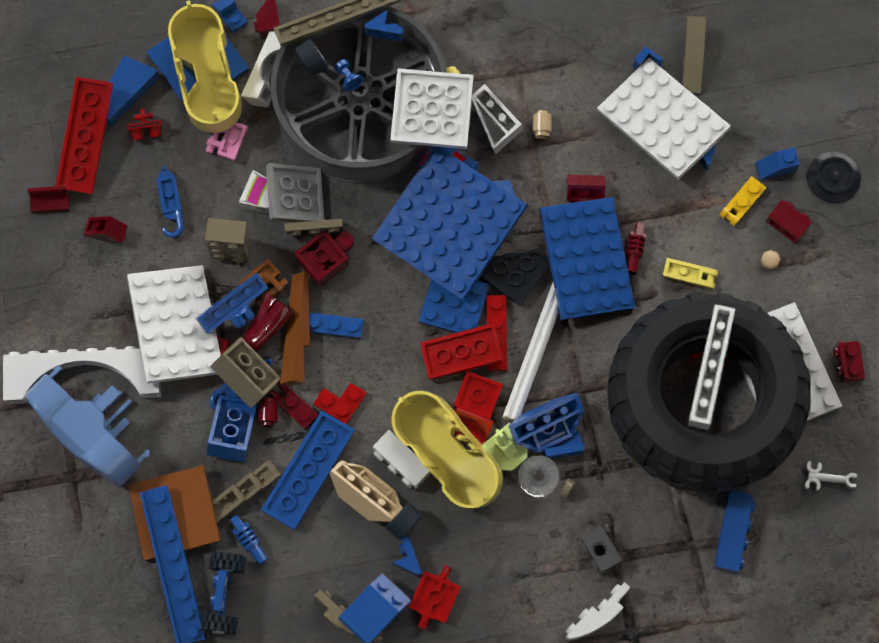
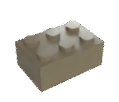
M208 218L205 242L210 256L215 260L227 258L232 259L234 262L248 261L251 237L247 222Z

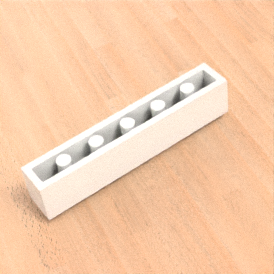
M715 304L690 415V426L709 429L735 312L734 308Z

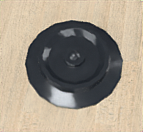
M833 151L823 153L814 158L808 167L807 181L809 188L815 196L825 202L835 204L845 202L856 194L860 188L861 174L859 167L853 159L843 153Z

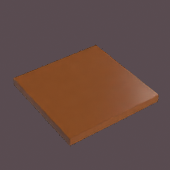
M204 465L128 485L144 561L156 558L140 492L165 485L169 486L184 550L187 551L221 542Z

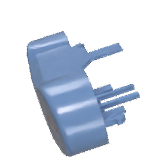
M55 366L53 368L54 371L49 376L45 374L25 394L26 400L57 440L73 456L106 481L121 487L141 467L140 463L150 456V451L147 449L136 460L115 439L130 424L125 417L111 430L110 424L132 401L128 399L106 421L103 413L123 393L111 386L102 396L98 393L91 401H75L53 380L62 370L60 366Z

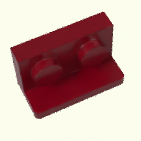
M842 340L838 341L835 347H833L834 358L838 360V365L836 366L837 376L841 378V382L864 380L865 373L859 341L844 343Z

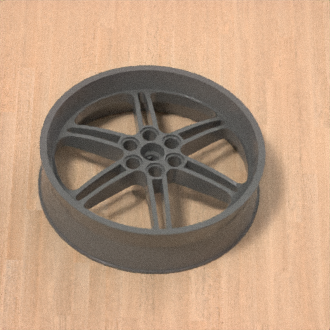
M389 6L280 47L271 74V96L278 128L293 154L306 166L320 168L321 175L349 183H371L386 180L416 165L432 146L411 144L402 151L385 158L375 160L362 158L366 122L370 117H375L392 127L393 118L384 112L387 111L393 115L394 106L383 98L396 90V81L388 85L386 83L397 79L398 69L414 70L424 65L418 70L447 73L444 58L433 37L411 16ZM387 11V25L393 23L403 27V39L416 50L419 58L379 77H374L371 75L372 36H368L366 67H360L363 31L366 23ZM336 30H357L359 32L355 69L352 74L366 77L362 85L354 91L346 92L341 87L346 78L343 74H338L334 67L328 64V68L324 71L336 78V81L322 72L315 77L338 94L299 113H289L285 107L288 80L292 71L297 66H302L306 69L295 49L309 39L313 41L322 35ZM374 86L382 87L378 91L373 89ZM341 101L348 102L345 106L339 105ZM374 103L380 104L378 108H373L371 105ZM334 107V109H332V110H329V111H327V112H325V113L319 114V113H321V112H324V111H326V110L331 109V108ZM356 111L363 112V114L360 116H357L354 113ZM342 115L349 116L350 128L347 157L344 160H337L324 155L309 144L301 134V131ZM354 125H361L357 159L353 160Z

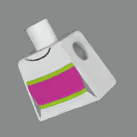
M254 170L239 200L240 208L269 214L267 178Z

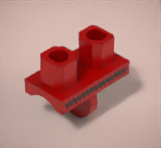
M142 108L140 109L141 114L134 115L135 121L142 120V122L127 125L133 140L144 139L142 128L149 127L151 137L161 136V126L163 123L162 120L147 121V119L153 118V113H145V109Z

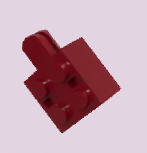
M324 229L294 252L295 258L304 270L308 272L314 282L321 287L349 265V259L345 253L354 246V239L352 234L347 231L341 232L332 239Z

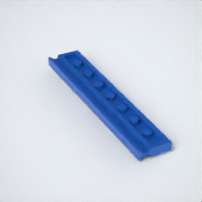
M165 485L140 492L176 643H194L205 640L206 635L205 631H201L202 619L169 486Z

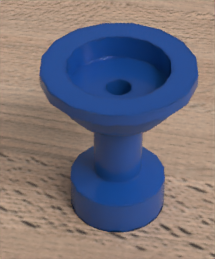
M344 59L339 61L334 66V69L338 74H343L346 78L343 89L346 92H351L362 85L364 78L362 75L351 74L349 71L350 64Z

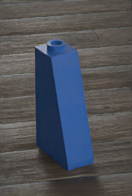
M125 55L123 56L109 81L114 83L107 124L113 126L158 80L159 74L156 69Z

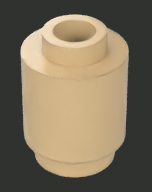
M539 110L533 114V133L535 138L538 139L549 138L552 132V115L546 110Z

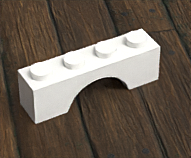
M269 32L241 94V97L254 106L268 107L272 99L269 79L275 58L281 47L275 32Z

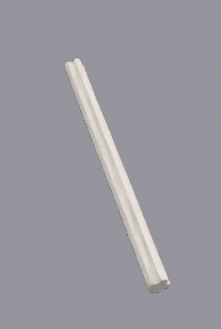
M552 283L503 414L504 419L512 422L522 413L559 313L554 283Z

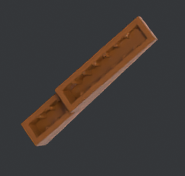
M306 271L292 275L289 308L296 314L287 322L280 380V384L289 386L305 382L304 347L310 346L308 272Z

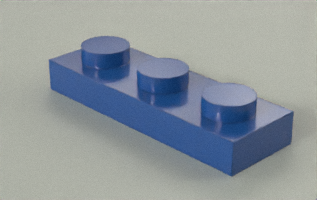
M309 312V333L361 339L363 319Z

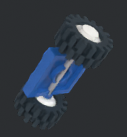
M211 552L209 569L218 571V575H214L213 587H215L216 592L215 595L211 596L210 607H212L216 614L205 613L202 615L201 631L236 635L238 618L225 615L230 581L229 574H244L246 556L227 552Z

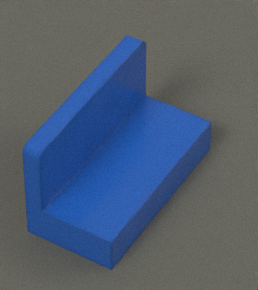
M575 431L573 436L545 449V460L584 454L585 448L584 443L581 441L580 432Z

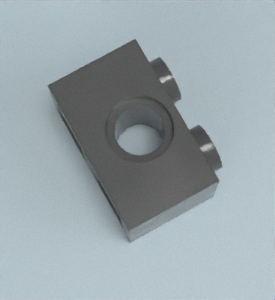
M602 526L581 538V550L585 555H589L592 560L590 565L600 575L622 562L621 557ZM601 547L604 549L605 554L598 556L595 554L594 549Z

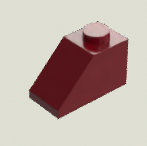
M266 0L256 14L257 21L253 22L255 33H259L260 39L267 38L269 32H274V27L280 25L275 0Z
M111 216L89 217L83 235L108 243H122L126 236L128 225Z

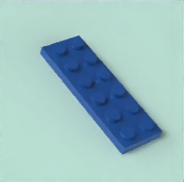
M321 410L261 511L295 531L354 434L355 429Z

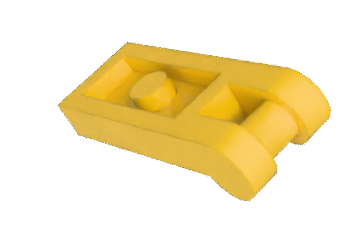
M751 176L729 204L721 211L719 216L723 219H728L730 224L735 227L767 187ZM734 210L737 214L733 215L730 211Z

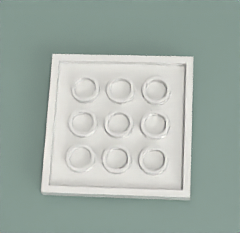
M398 69L390 142L467 149L473 75Z

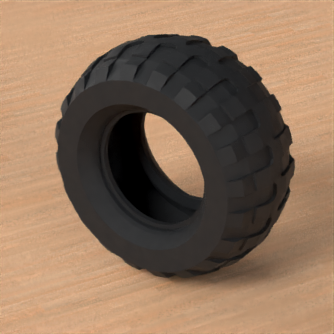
M692 293L684 298L670 299L659 304L656 309L640 317L620 341L609 370L607 398L611 423L628 455L633 457L642 469L652 477H657L676 489L698 491L701 494L737 491L768 477L793 452L802 436L811 408V377L809 369L806 367L801 347L787 332L785 325L775 316H770L764 312L762 307L756 303L733 298V295L718 293L717 295ZM716 304L735 309L725 356L737 362L749 375L755 389L756 407L752 415L739 427L721 434H702L687 429L671 416L662 400L660 384L666 372L677 361L691 354L705 352L707 341L699 342V340L708 339Z

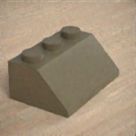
M242 337L210 366L250 408L281 379Z

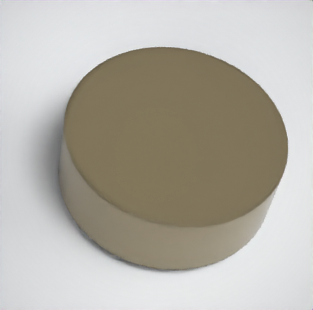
M568 478L560 493L561 497L568 498L575 481Z

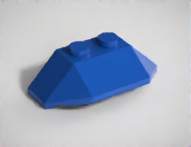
M578 393L553 399L518 416L508 427L515 444L541 452L573 436L585 410Z

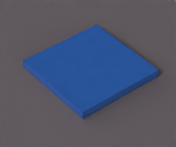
M168 37L146 52L184 104ZM226 37L227 45L225 52L232 81H234L250 69ZM183 64V71L186 77L184 83L187 93H189L196 83L195 72Z

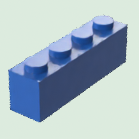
M738 491L728 492L713 569L737 574L739 569H743L745 558H742L743 550L746 551L748 539H745L746 532H750L752 524L749 516L750 512H754L756 501H752V494Z

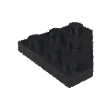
M539 249L494 256L480 278L520 306L550 267L549 258Z

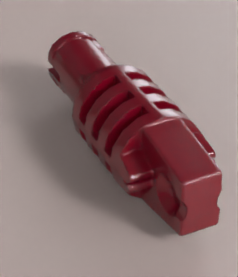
M637 222L634 231H630L626 255L628 257L627 269L630 275L637 274L639 259L643 257L647 234H643L645 223Z

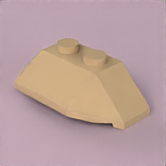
M341 460L330 471L338 497L367 520L391 522L403 509L399 503L396 491L365 466Z

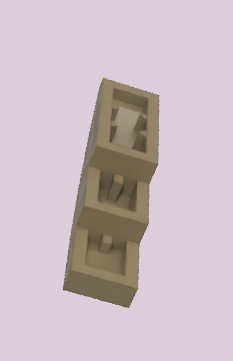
M687 16L682 86L692 94H701L706 17Z
M267 460L254 472H250L237 484L230 486L212 501L217 523L250 501L281 476L270 460Z

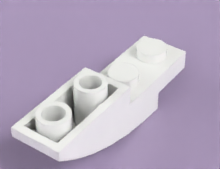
M625 582L621 586L617 584L610 592L613 596L608 601L604 599L597 607L600 609L599 612L593 606L590 610L586 608L579 615L581 620L577 625L572 623L565 631L568 634L565 639L571 641L585 637L608 624L624 608L618 602L627 593L630 586Z

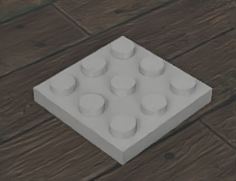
M273 163L266 165L270 220L290 222L324 220L320 168Z

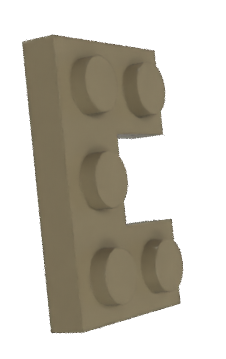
M342 219L284 223L285 232L290 234V237L302 236V233L306 231L309 234L320 233L322 229L328 231V234L340 233L339 230L343 229Z

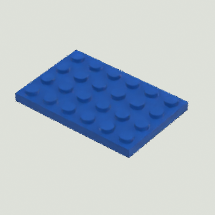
M613 197L541 207L539 213L561 320L634 309L635 303Z

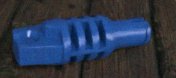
M238 515L231 518V523L235 528L232 532L244 550L251 553L259 566L267 562L268 557L259 546L261 544L260 540L247 521L243 523Z

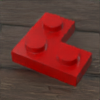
M351 382L340 398L323 388L313 405L347 425L367 395V392Z

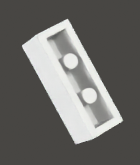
M390 430L374 444L373 451L375 452L373 455L381 462L384 460L388 464L387 468L396 475L398 473L403 478L401 481L408 488L412 486L416 490L431 474L420 462L417 455L405 446Z

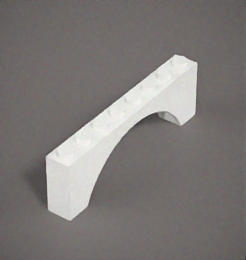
M127 346L125 349L119 350L115 347H108L105 350L88 348L86 351L68 349L67 352L49 350L47 353L29 351L28 354L10 352L9 355H3V401L7 405L26 404L25 394L45 374L49 376L54 371L53 368L55 366H60L62 370L82 365L108 368L129 380L142 398L161 397V382L146 384L140 349H136L134 346Z

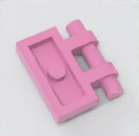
M236 122L225 131L212 133L206 142L207 148L205 152L212 154L214 148H217V156L235 162L248 126ZM220 133L224 134L222 142L217 141Z

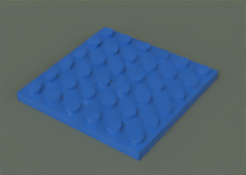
M434 146L372 239L464 301L528 207V204L447 151Z

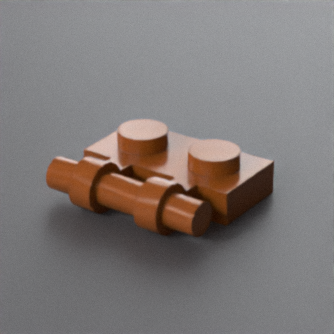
M269 259L239 281L240 285L253 274L258 273L266 285L270 283L273 285V288L266 293L260 294V298L255 301L259 308L267 293L275 296L277 293L280 294L289 284L285 278L280 282L276 280L281 274Z

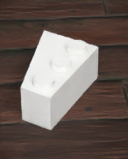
M485 84L472 95V101L495 154H497L523 131L522 124Z

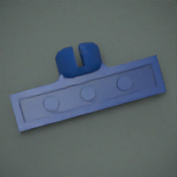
M255 273L195 319L206 334L226 320H230L235 328H241L246 325L247 321L250 322L254 318V314L249 308V303L266 291L268 287L259 274Z

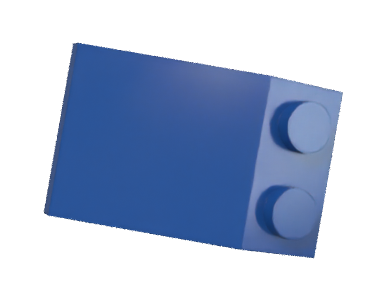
M219 395L207 444L208 456L239 462L246 461L257 403L250 408L240 398Z
M382 573L338 619L363 643H371L403 613L411 600Z

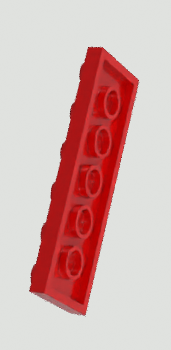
M76 77L55 186H66L67 190L93 195L114 83Z

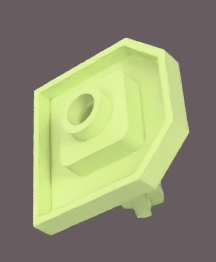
M510 423L501 430L497 429L495 431L496 434L483 444L503 471H513L527 459L528 448L515 444L508 427Z

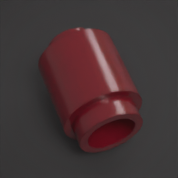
M274 398L260 399L258 404V423L262 424V427L270 428L278 423V404Z

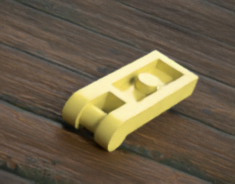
M667 258L662 278L703 287L707 290H714V280L718 276V271ZM702 274L707 276V280L701 279Z

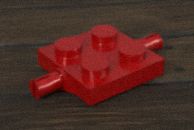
M444 565L440 575H433L424 571L409 605V609L418 612L422 616L417 627H422L423 630H426L429 620L446 623L461 586L447 579L452 567Z

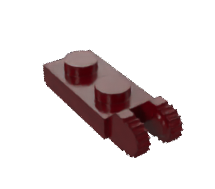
M279 380L276 384L286 394L281 398L273 389H270L268 393L276 399L277 404L306 430L317 419L318 414L293 390H289L286 385L280 384Z

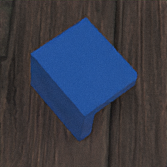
M645 46L634 59L633 67L638 69L648 58L661 67L663 58Z

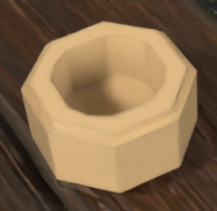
M772 250L764 252L761 258L763 268L768 270L777 268L780 261L778 253Z

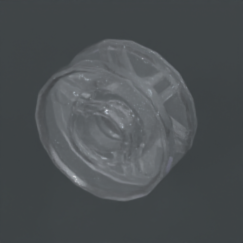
M532 456L526 459L518 472L521 490L527 496L535 499L550 496L556 490L559 482V470L556 464L550 458L544 456ZM536 473H541L544 479L538 482L534 480L533 476Z

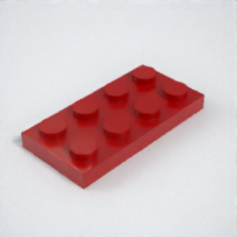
M494 323L420 342L429 380L504 361Z

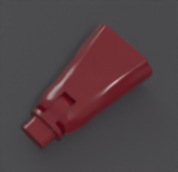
M267 293L256 317L245 331L243 339L254 351H259L296 313Z

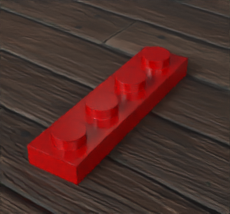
M487 295V325L495 324L504 359L502 362L488 365V371H507L506 295Z

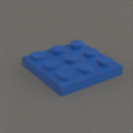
M431 279L419 323L452 333L477 328L490 284L477 281L463 301Z

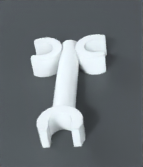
M810 461L806 464L808 480L804 484L806 490L809 489V483H814L815 491H818L820 488L819 481L843 483L850 489L856 487V484L849 482V478L857 477L855 473H849L847 476L818 473L822 468L821 463L817 464L816 470L811 468Z

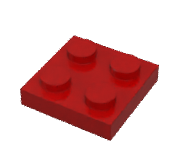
M466 371L453 408H460L490 419L503 384Z

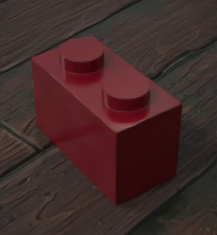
M783 199L765 221L794 244L800 240L812 223L805 213L798 212L792 203L785 202Z

